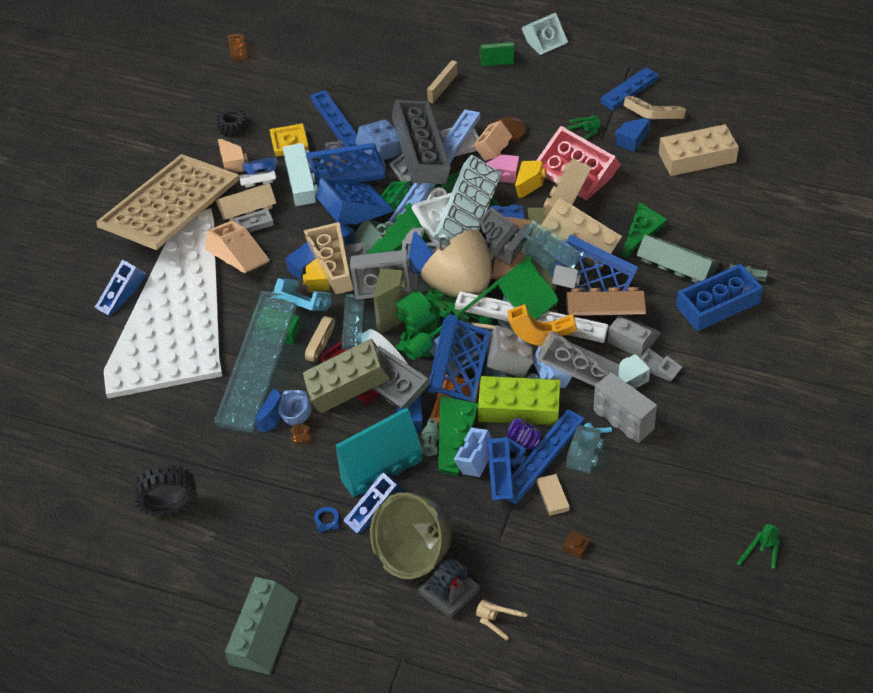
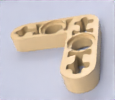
M626 96L624 101L625 107L645 118H685L686 109L683 107L652 106L633 96Z

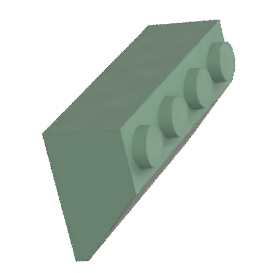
M644 235L637 256L642 257L641 261L648 264L652 262L657 263L658 268L666 271L669 268L675 270L674 274L680 277L690 276L692 277L691 281L695 283L712 277L721 263L650 235Z
M255 577L225 650L228 665L270 675L299 597L276 581Z

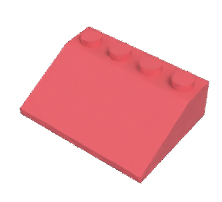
M560 126L536 160L543 162L544 168L547 169L546 178L556 183L559 175H564L562 170L566 163L570 164L572 158L592 167L578 194V197L585 201L605 185L620 166L615 156Z

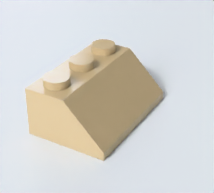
M270 183L215 200L223 219H229V221H234V218H238V215L244 213L245 215L256 212L255 210L260 208L262 210L272 209V204H276Z

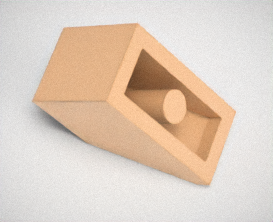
M219 139L218 143L224 169L233 173L244 171L243 164L248 162L246 153H242L240 146Z

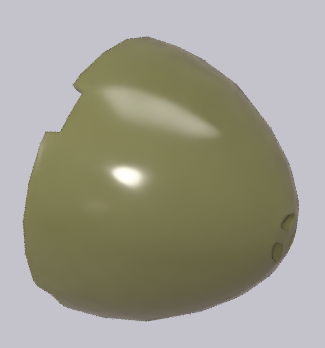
M397 493L390 495L382 505L376 508L370 526L372 549L374 554L378 555L384 564L383 568L392 575L401 579H414L424 576L443 561L450 549L452 539L450 521L445 511L432 499L416 493Z

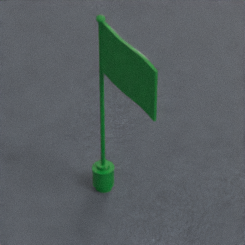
M526 255L522 262L454 316L458 318L498 285L513 308L526 304L529 313L536 320L556 305L558 298L553 289L536 271L531 262L532 257ZM442 325L430 335L420 332L406 343V347H404L406 355L414 360L419 359L433 347L432 338L441 331Z

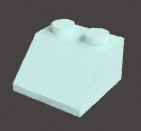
M556 13L522 27L527 43L540 55L568 43Z

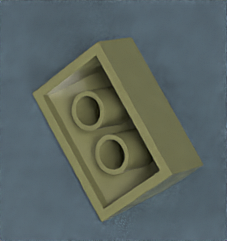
M380 268L373 296L376 327L379 334H383L402 323L395 315L397 309L394 305L396 301L408 295V292L405 291L407 280L403 278L402 270Z

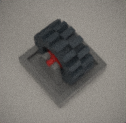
M450 558L448 561H444V565L441 564L439 566L440 569L436 570L435 574L418 590L421 596L451 619L480 590V586L466 576L468 574L467 568L455 559Z

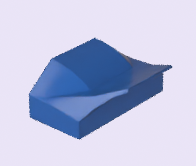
M272 390L255 417L257 430L266 432L276 428L282 418L278 414L279 402L281 401V394H279L278 390Z

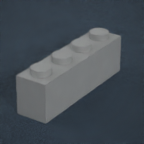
M555 331L547 334L537 361L593 386L610 372L617 376L619 364L570 343Z

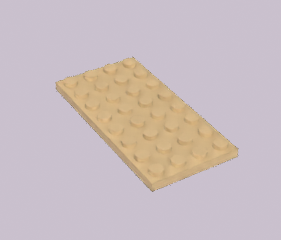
M181 154L97 220V227L157 250L239 181V175Z

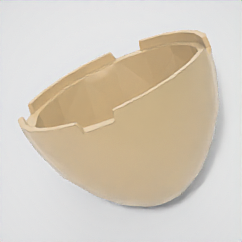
M472 229L449 240L451 244L443 251L438 249L425 263L420 274L429 286L452 298H457L460 291L480 295L488 288L491 280L492 262L490 250L479 230Z

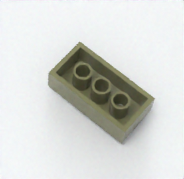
M372 338L303 372L310 402L320 413L390 380L382 351Z

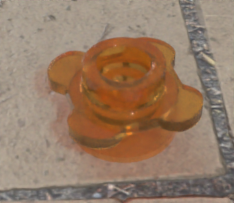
M304 424L294 425L290 429V433H292L291 442H308L311 439L308 434L309 426Z

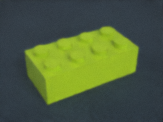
M481 376L478 404L479 422L511 423L514 419L518 418L533 425L554 426L558 421L560 380Z

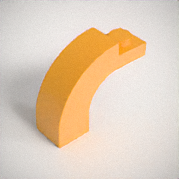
M526 304L507 311L509 323L514 332L522 340L533 345L541 346L547 334L551 331H555L560 336L570 335L578 331L573 314L555 321L541 322L531 316Z

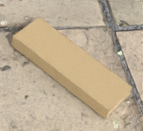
M452 60L427 89L428 102L434 103L457 76L456 61Z

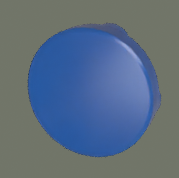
M272 157L246 162L243 164V170L247 171L248 175L259 173L258 170L261 169L272 171L276 169L277 159Z

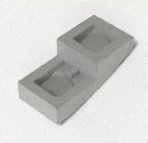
M649 347L640 357L650 368V373L665 380L672 381L682 368V366L667 355L663 359Z

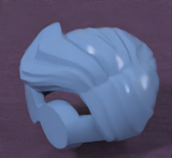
M300 390L284 391L279 402L278 414L289 425L298 426L304 423L312 412L307 392Z

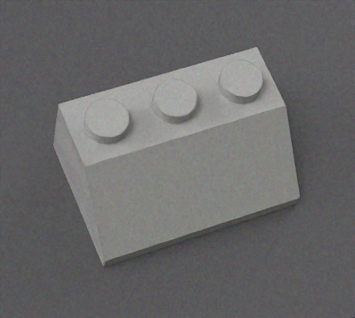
M407 250L351 256L350 270L356 299L373 298L380 268L402 270L403 278L407 280L405 291L408 294L411 293Z

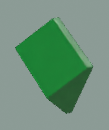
M514 42L481 45L479 48L482 66L514 64Z

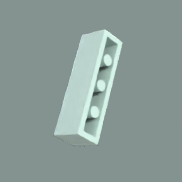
M303 143L284 146V158L295 206L316 203L315 195H317L318 189L317 185H313L315 183L314 173H310L313 170L306 158V153H309L308 149H304Z

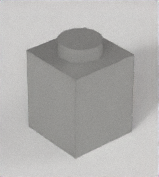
M556 265L552 283L574 288L575 285H579L581 274H578L576 269Z

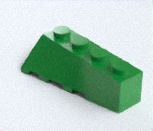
M411 203L405 206L406 210L404 213L396 217L397 221L395 224L386 229L385 236L382 239L379 238L367 254L402 250V241L408 232L413 228L422 227L411 208L413 206ZM423 232V241L426 243L430 239L426 232Z

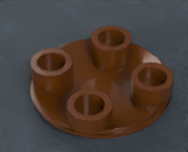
M503 117L497 120H501L512 135L510 140L512 142L520 141L526 132V124L519 118Z

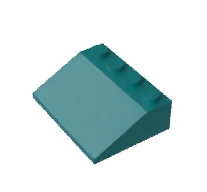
M408 408L391 415L336 445L341 482L353 498L367 492L382 473L390 477L399 475L403 470L415 466L423 460L422 447Z

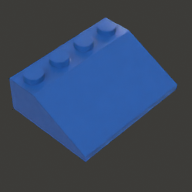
M320 178L316 198L340 225H355L390 213L393 210L370 184Z

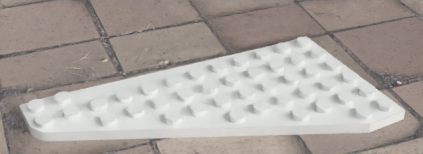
M212 209L203 210L166 242L104 368L107 398L222 376L219 358L216 258L212 253L205 250L207 231L215 228Z

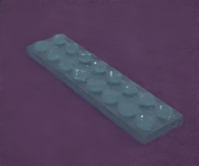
M261 291L215 417V426L253 433L256 425L255 417L263 405L297 307L298 297Z

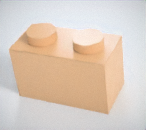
M500 120L488 125L473 146L485 161L495 159L501 155L502 149L508 146V141L512 135Z

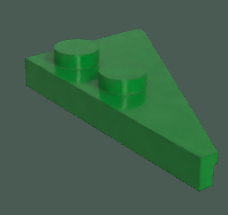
M639 203L627 241L624 244L622 256L626 258L641 245L644 235L653 236L667 224V219Z

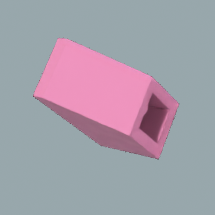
M500 155L486 163L501 172L498 182L516 183L519 171V156Z

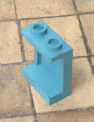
M277 279L273 297L313 311H327L330 307L332 293L314 291L312 298L297 293L299 281Z

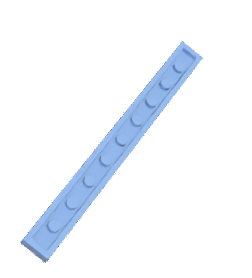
M464 110L443 140L442 144L449 164L481 118L479 112ZM414 183L389 221L395 224L397 221L396 217L404 213L406 210L405 206L408 203L414 205L415 203L425 201L436 184Z

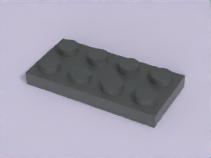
M378 346L382 351L390 380L372 389L401 410L409 408L431 382L408 364L381 346Z

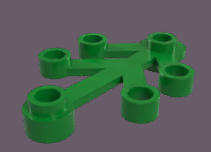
M432 289L428 290V293L425 294L428 302L440 309L438 314L441 317H448L451 311L454 314L460 311L455 309L457 298L445 297L441 292ZM464 312V314L457 318V320L467 323L468 316L478 319L479 324L487 325L492 324L494 320L491 317Z

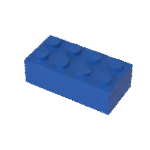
M739 264L678 291L676 307L696 331H700L759 304L763 287L742 264Z

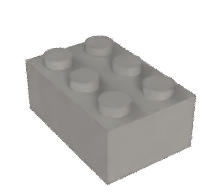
M612 372L595 385L593 410L597 415L604 417L613 427L620 429L628 438L635 440L637 443L654 430L657 405Z

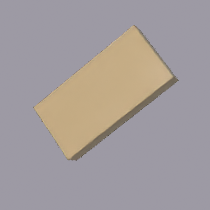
M557 475L538 478L537 485L549 516L569 511V504Z

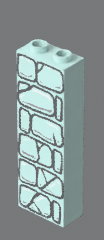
M471 155L462 166L433 239L445 246H449L451 244L449 240L472 229L479 230L481 227L479 220L488 209L501 172Z

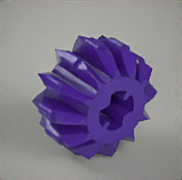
M516 418L509 425L507 436L524 448L533 450L539 444L542 433L533 424Z

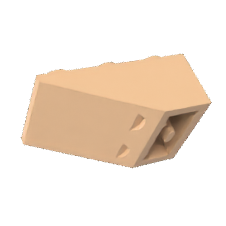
M229 221L207 231L205 250L239 269V271L246 273L269 262V258L247 229L238 223Z

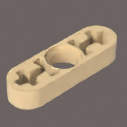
M328 316L322 318L306 349L305 359L307 361H318V356L321 355L334 330V318Z

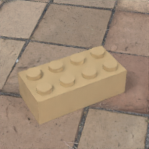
M726 124L660 138L659 155L670 176L735 163L737 160L738 145Z
M560 197L538 230V233L564 248L569 236L573 235L610 254L622 237ZM568 247L567 251L577 256L576 250ZM588 256L581 259L589 265L595 266L593 258ZM604 265L598 267L599 271Z

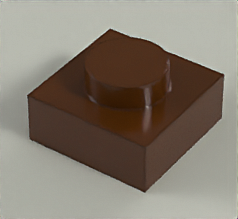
M572 530L563 543L562 550L581 559L589 547L591 539Z

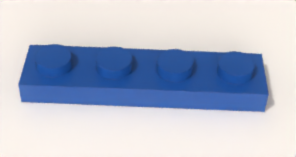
M645 67L601 97V104L612 111L624 103L626 96H635L657 81L658 74Z

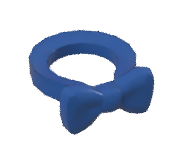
M323 507L316 511L314 521L319 533L326 530L339 529V514L337 510L332 507ZM324 512H331L335 518L331 524H323L319 521V516Z

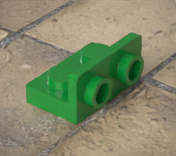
M394 181L390 183L381 195L393 208V213L407 195L411 186L408 181Z

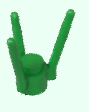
M593 115L586 118L571 119L570 123H583L565 127V129L573 130L583 127L585 131L590 132L583 137V139L587 140L592 135L598 133L601 123L599 118Z
M766 524L762 532H758L754 541L738 560L737 565L742 564L760 541V551H764L765 547L773 545L771 568L775 569L778 546L780 544L778 539L780 530L774 525Z

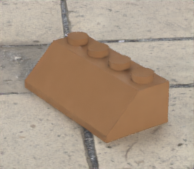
M627 287V291H620V288H608L609 292H601V288H590V292H582V288H573L571 292H566L567 315L646 314L644 291H639V287Z

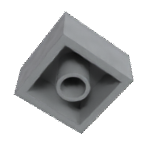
M496 325L489 336L487 345V367L524 378L533 363L532 344L522 340L514 331Z

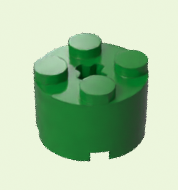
M414 290L394 304L397 312H395L397 319L405 323L406 329L411 336L418 334L436 322L435 313L431 314L429 310L431 307L430 303L420 291L416 292Z

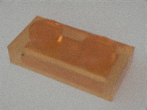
M243 33L227 35L231 60L247 58Z

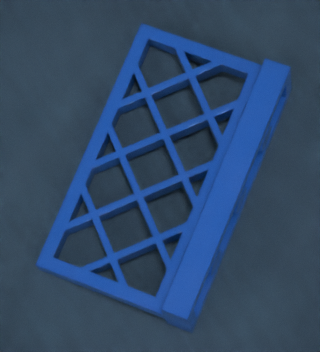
M375 143L306 153V158L317 179L316 184L318 187L321 177L352 182L385 178L386 164L384 160H381ZM366 150H372V153H371V154H368V153H365L364 151H366ZM347 153H354L355 156L352 157L347 155ZM335 155V156H338V158H337V159H334V158H331L330 156ZM359 156L364 157V158H366V160H365V161H362V160L358 159V157H359ZM313 158H320L322 160L318 162L313 160ZM342 159H346V160H348L349 162H348V164H347V163L342 162L341 160H342ZM325 161L332 163V165L329 166L324 163Z
M573 235L569 236L556 263L559 266L567 264V267L570 268L568 263L576 260L580 261L582 270L578 271V274L583 272L587 283L575 285L574 287L582 288L584 292H590V284L599 280L604 290L602 292H608L609 289H605L602 279L613 276L616 287L613 288L624 286L622 291H627V287H629L638 269L637 266ZM568 247L576 250L578 258L567 261L565 253ZM588 256L593 258L595 266L584 269L581 259ZM607 265L610 267L612 274L601 277L598 267ZM554 267V269H553V271H552V273H551V275H550V276H552V277H553V274H554L555 267ZM596 268L599 279L589 282L585 271ZM620 273L628 275L627 282L618 286L615 275ZM588 285L589 290L582 286Z
M451 314L443 321L429 378L431 383L427 387V392L433 394L438 392L458 400L474 403L491 331L457 320V316ZM457 326L464 328L467 335L460 338L456 332ZM479 333L484 335L483 342L478 344L473 334ZM467 337H469L474 346L468 350L462 342ZM456 343L459 344L463 353L457 356L452 350V346ZM474 349L479 354V360L475 362L468 353ZM463 355L466 356L470 365L464 368L457 359ZM454 361L459 370L451 374L448 363ZM469 367H472L475 372V377L469 380L464 371ZM458 373H461L465 380V383L458 386L453 377ZM450 379L454 389H444V381ZM468 385L471 390L470 397L463 395L460 388Z

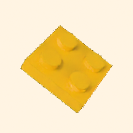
M303 124L270 129L275 157L284 156V146L303 143L304 149H308Z

